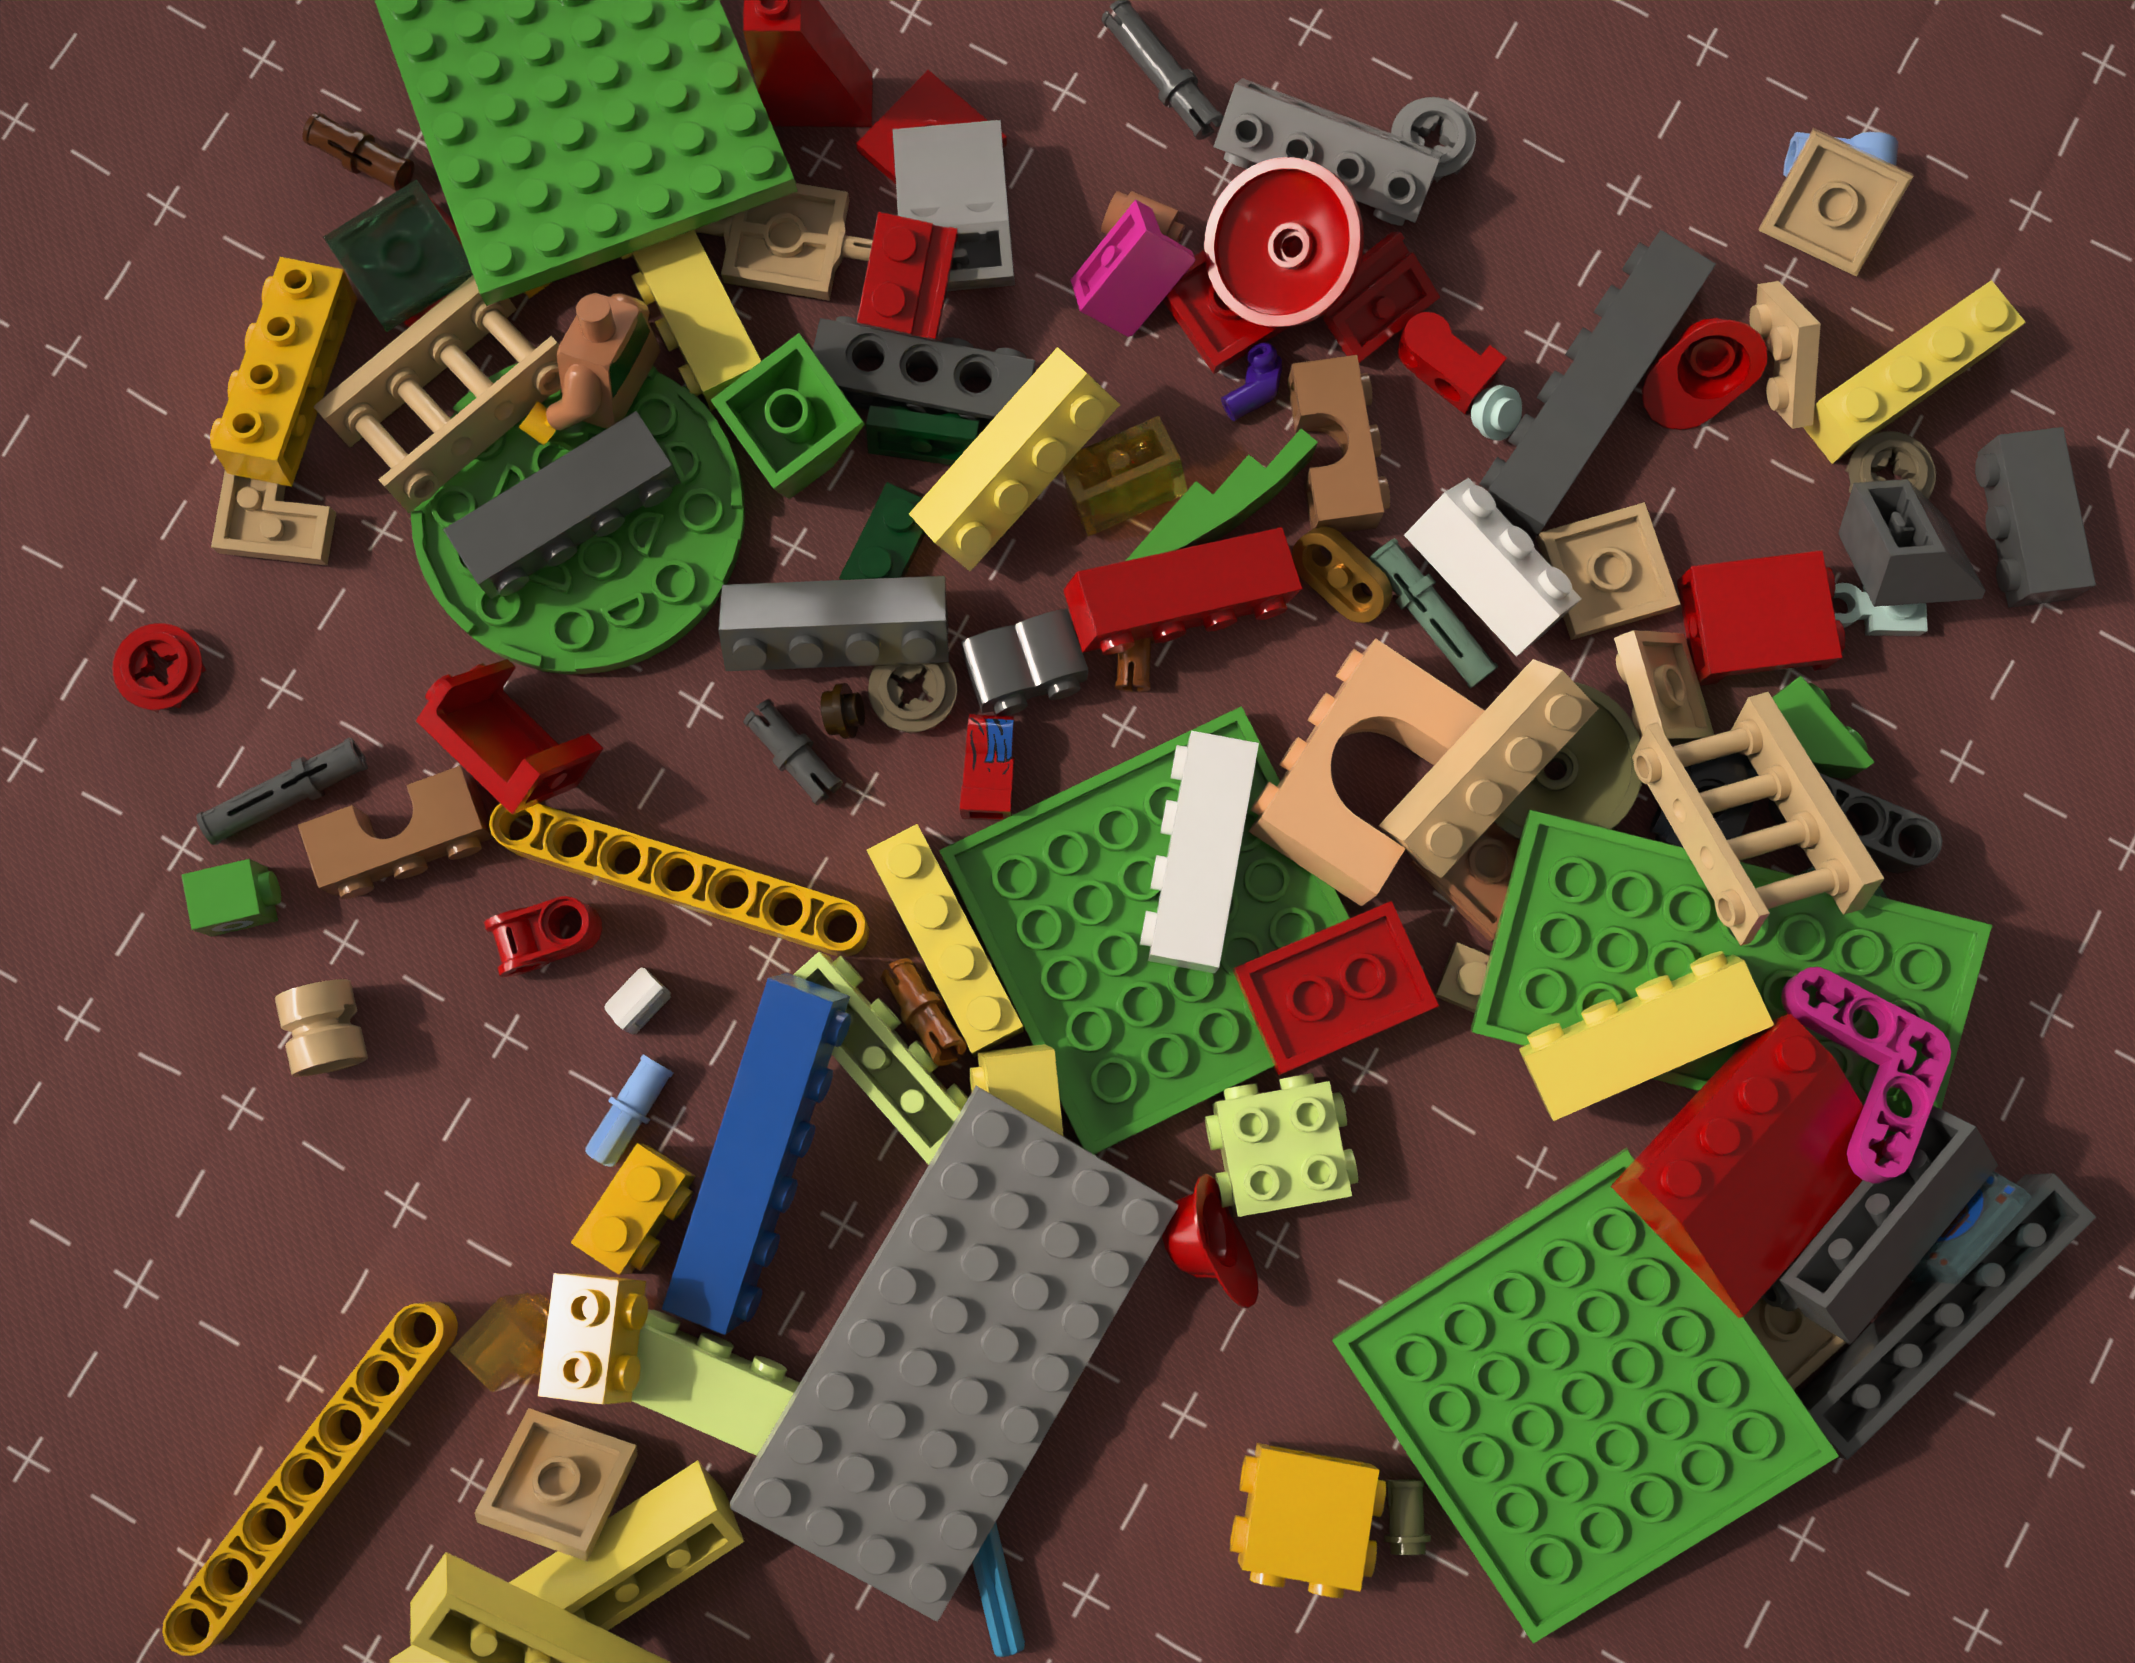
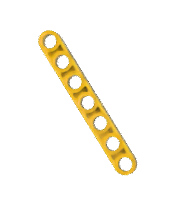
M500 803L495 807L490 817L489 826L495 840L509 851L527 859L834 956L842 955L843 957L856 955L864 948L869 938L868 923L859 908L849 901L542 804H536L512 815ZM531 815L533 827L530 834L521 840H511L509 831L512 822L519 816ZM574 832H585L587 843L583 852L575 857H564L562 846L566 837ZM629 848L638 849L641 858L637 869L629 874H617L615 861L618 855L623 850ZM681 865L692 866L695 875L691 886L683 891H671L668 886V877L671 871ZM736 881L747 884L749 892L744 904L734 909L722 906L721 894L727 885ZM788 898L801 901L803 910L797 922L788 926L779 925L775 922L774 911L781 901ZM837 916H851L857 922V930L854 936L849 941L843 943L831 941L827 935L830 922Z
M430 1301L414 1303L404 1307L391 1320L168 1611L163 1621L162 1633L165 1643L173 1652L182 1656H193L223 1642L232 1634L452 1345L457 1335L458 1322L455 1313L449 1306L441 1302ZM423 1312L430 1315L436 1325V1334L428 1345L419 1342L413 1331L417 1317ZM385 1361L392 1363L397 1368L399 1374V1383L392 1393L384 1391L377 1380L378 1369ZM347 1410L355 1412L362 1424L361 1433L355 1441L347 1439L341 1431V1418ZM309 1459L317 1461L324 1472V1481L318 1490L310 1487L305 1482L303 1476L304 1466ZM271 1508L280 1511L285 1518L286 1531L282 1538L273 1536L267 1529L266 1518ZM233 1558L242 1561L247 1568L248 1580L244 1588L235 1585L230 1579L228 1572ZM194 1609L203 1611L208 1617L210 1625L206 1637L198 1635L192 1628L191 1614Z

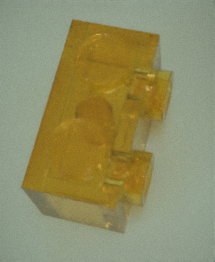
M1159 416L1078 451L1060 471L1067 495L1088 537L1180 497L1188 491L1181 458Z
M528 1293L501 1296L449 1351L492 1393L519 1385L533 1374L538 1377L541 1375L550 1301L539 1293L533 1298Z

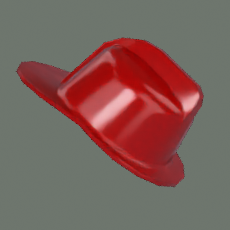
M1710 318L1692 324L1680 336L1678 343L1661 357L1648 372L1642 388L1643 406L1651 419L1665 428L1683 430L1697 427L1717 415L1762 376L1768 362L1767 345L1760 333L1746 323Z
M1204 1174L1198 1177L1194 1193L1174 1201L1179 1206L1162 1234L1165 1249L1171 1260L1180 1270L1195 1277L1217 1278L1227 1295L1238 1306L1250 1308L1256 1304L1259 1294L1258 1277L1253 1259L1229 1213L1228 1207H1221L1219 1184L1214 1177Z

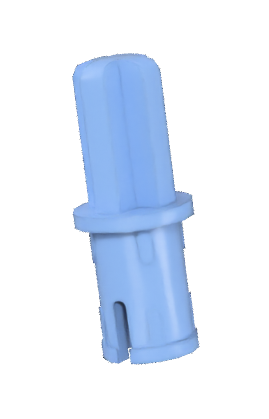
M644 1054L641 1056V1061L617 1098L612 1096L609 1098L608 1101L612 1106L586 1146L585 1152L604 1166L613 1167L616 1165L641 1123H649L650 1119L646 1117L647 1113L669 1077L671 1078L674 1074Z

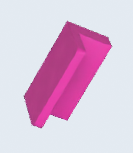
M1135 199L1070 281L1080 312L1130 337L1135 334L1192 266L1195 258L1190 249L1163 235L1153 209Z

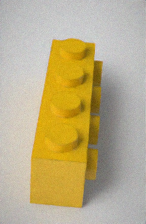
M280 257L274 275L269 276L265 280L262 289L263 305L257 322L251 323L247 329L244 358L240 369L233 371L230 376L227 405L222 418L215 420L210 434L211 448L227 474L292 487L318 413L313 406L323 399L357 301V297L344 269Z

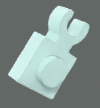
M1849 583L1836 584L1833 598L1844 600L1848 607L1847 614L1834 613L1835 620H1840L1844 628L1857 620H1865V635L1921 636L1928 631L1926 603L1874 607L1864 586L1863 592H1861L1858 587Z

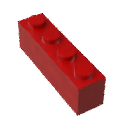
M1283 527L1077 571L1063 589L1082 653L1101 649L1103 655H1111L1130 649L1135 645L1134 641L1153 637L1155 643H1164L1185 635L1188 628L1204 625L1205 630L1210 632L1235 624L1237 617L1254 614L1256 620L1278 616L1287 611L1286 604L1302 590V586Z

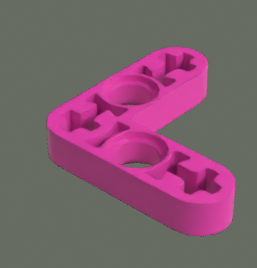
M1808 967L1789 979L1784 985L1781 995L1783 1007L1787 1014L1791 1013L1803 1026L1879 1065L1848 1144L1847 1158L1853 1172L1863 1181L1873 1184L1884 1183L1904 1173L1911 1164L1950 1062L1951 1047L1949 1040L1936 1026L1824 968ZM1810 985L1817 988L1816 998L1822 1002L1816 1007L1808 1004L1809 994L1804 991ZM1845 1001L1840 1010L1834 1007L1838 1002ZM1862 1009L1868 1011L1875 1017L1879 1027L1876 1038L1869 1039L1857 1032L1852 1020L1855 1010ZM1916 1041L1923 1044L1921 1053L1929 1059L1916 1065L1911 1075L1902 1073L1913 1066L1917 1051L1909 1045ZM1889 1088L1901 1089L1911 1099L1912 1113L1908 1118L1895 1115L1888 1107L1886 1095ZM1887 1130L1898 1132L1886 1139L1882 1149V1155L1890 1161L1878 1166L1875 1163L1876 1153L1869 1149V1147L1882 1141Z

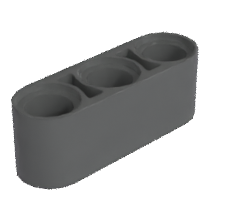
M1819 773L1845 816L1848 810L1856 813L1862 820L1863 833L1858 835L1878 868L1900 874L1924 866L1936 859L1941 851L1942 837L1940 830L1934 822L1922 815ZM1769 799L1770 814L1775 822L1779 825L1787 823L1776 803ZM1900 832L1905 833L1913 840L1915 845V855L1913 857H1909L1900 849L1898 843Z

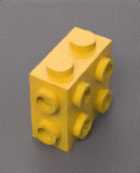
M1257 1443L1255 1456L1245 1455L1242 1465L1240 1491L1247 1492L1248 1499L1245 1517L1239 1515L1234 1517L1230 1552L1239 1553L1237 1562L1241 1569L1251 1571L1249 1580L1258 1584L1285 1587L1286 1578L1309 1582V1592L1326 1597L1343 1598L1345 1589L1361 1592L1363 1576L1372 1577L1375 1568L1377 1542L1369 1540L1372 1516L1381 1517L1384 1509L1386 1481L1378 1480L1379 1469L1369 1463Z

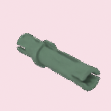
M1391 539L1372 554L1369 559L1388 577L1392 590L1398 596L1395 600L1396 604L1401 610L1407 607L1471 689L1499 666L1491 660L1466 629L1465 625L1433 588L1436 584L1430 574L1424 576L1400 547L1397 539Z

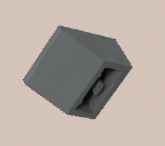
M1908 479L1853 484L1838 535L1874 607L1983 598L1985 589L1947 518Z

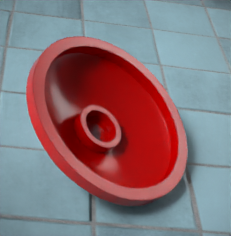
M1282 157L1255 164L1243 171L1228 184L1211 211L1204 240L1205 263L1210 281L1221 300L1233 312L1250 322L1275 328L1294 327L1311 322L1325 314L1340 301L1357 274L1364 245L1362 217L1349 188L1333 172L1317 163L1301 158ZM1300 238L1303 243L1302 251L1298 256L1292 257L1290 245L1295 239Z

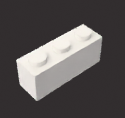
M1469 478L1444 492L1404 535L1516 657L1538 641L1581 600V597L1572 589L1569 578L1558 568L1552 567L1534 548L1530 536L1521 528L1513 526L1497 509L1491 494L1484 488L1475 485Z

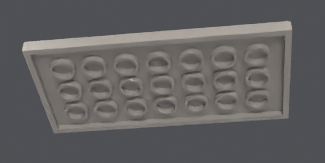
M976 1085L730 1500V1509L938 1622L1179 1205Z

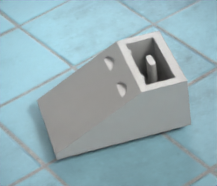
M1001 120L893 129L898 216L930 222L933 225L947 228H958V237L947 291L1014 286L1015 279Z

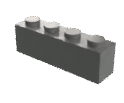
M637 411L443 530L477 584L489 598L493 599L499 594L500 596H508L522 589L529 582V576L544 566L553 567L569 560L577 552V546L595 535L603 537L616 531L625 522V516L642 506L649 508L663 502L671 495L672 487L679 484L680 481L666 455Z
M945 576L722 585L718 631L725 671L949 662Z
M1933 1105L1907 1170L1884 1183L1873 1184L1862 1181L1780 1279V1282L1805 1317L1847 1343H1853L1997 1168L1998 1164L1977 1127ZM1883 1156L1877 1165L1881 1166L1890 1160Z

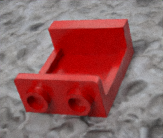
M1823 550L1691 566L1677 580L1688 648L1700 686L1717 684L1724 677L1806 666H1812L1814 671L1825 670L1842 658V652L1845 648V631L1841 621L1835 620L1832 604L1836 588L1835 577L1832 569L1825 566Z
M505 659L489 665L481 663L468 672L455 676L447 674L439 678L428 689L425 695L428 703L416 719V722L513 815L576 788L604 748L589 733L558 744L504 692L503 687L516 668L513 663Z

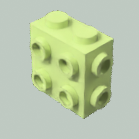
M1313 1073L1279 1079L1281 1090L1261 1094L1258 1092L1257 1083L1225 1089V1100L1212 1104L1214 1115L1205 1116L1206 1131L1210 1149H1221L1225 1172L1216 1173V1181L1220 1189L1221 1207L1231 1206L1233 1217L1352 1196L1350 1184L1358 1183L1357 1165L1352 1149L1343 1150L1339 1127L1347 1126L1346 1110L1341 1093H1332L1330 1081L1315 1084Z

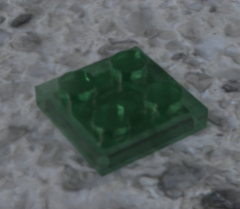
M417 179L323 236L386 332L448 295L473 275L464 248Z

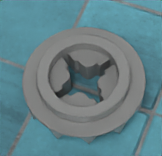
M1426 97L1409 103L1398 113L1393 122L1391 134L1424 145L1425 140L1420 136L1427 137L1431 131L1435 130L1437 124L1441 125L1439 143L1444 146L1437 145L1434 150L1443 153L1433 177L1438 182L1444 176L1452 173L1457 175L1462 167L1471 159L1476 144V133L1471 118L1459 105L1444 98Z

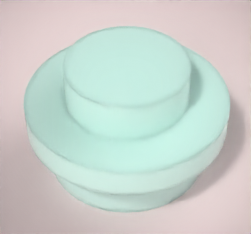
M1497 385L1484 389L1473 402L1471 409L1472 423L1484 437L1495 441L1503 440L1514 432L1521 420L1522 401L1519 393L1509 386Z

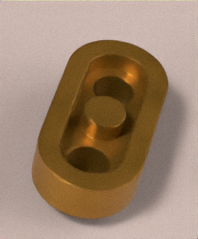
M1317 527L1307 532L1295 543L1292 558L1297 573L1345 618L1357 623L1370 622L1389 606L1392 599V587L1388 577L1340 532L1330 527ZM1321 546H1324L1331 552L1332 560L1322 555ZM1361 583H1365L1371 589L1372 596H1368L1362 591Z

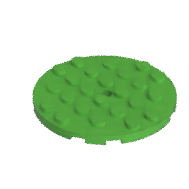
M518 363L490 376L489 379L495 383ZM652 366L624 418L637 411L673 466L680 483L672 487L671 495L663 502L649 508L642 506L625 516L623 525L613 533L603 537L595 535L578 545L577 552L566 562L553 567L546 565L531 574L529 582L519 591L508 596H500L499 594L490 599L477 584L443 529L606 430V428L582 421L565 430H556L549 441L542 445L519 428L527 417L526 415L442 485L430 499L422 502L414 511H411L412 537L417 559L424 578L435 598L447 614L469 636L502 658L525 667L560 674H591L627 667L658 654L684 637L714 606L722 593V585H727L738 559L745 526V500L739 467L727 437L708 408L694 394H691L687 387H682L674 380L657 371L656 367ZM560 389L558 392L550 395L541 404L548 408L551 404L563 398L562 390ZM471 391L452 408L455 413L450 417L451 419L476 399V396Z

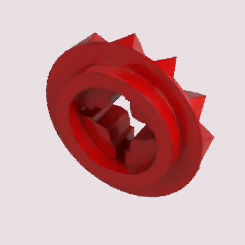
M165 623L142 626L130 633L121 642L115 653L112 667L115 685L121 695L137 707L154 712L170 707L181 708L183 700L190 694L199 692L197 684L201 673L206 671L200 652L202 648L186 631L177 626ZM152 651L167 662L173 661L174 663L166 669L169 676L167 678V685L155 676L147 677L148 673L155 669L153 662L155 657Z

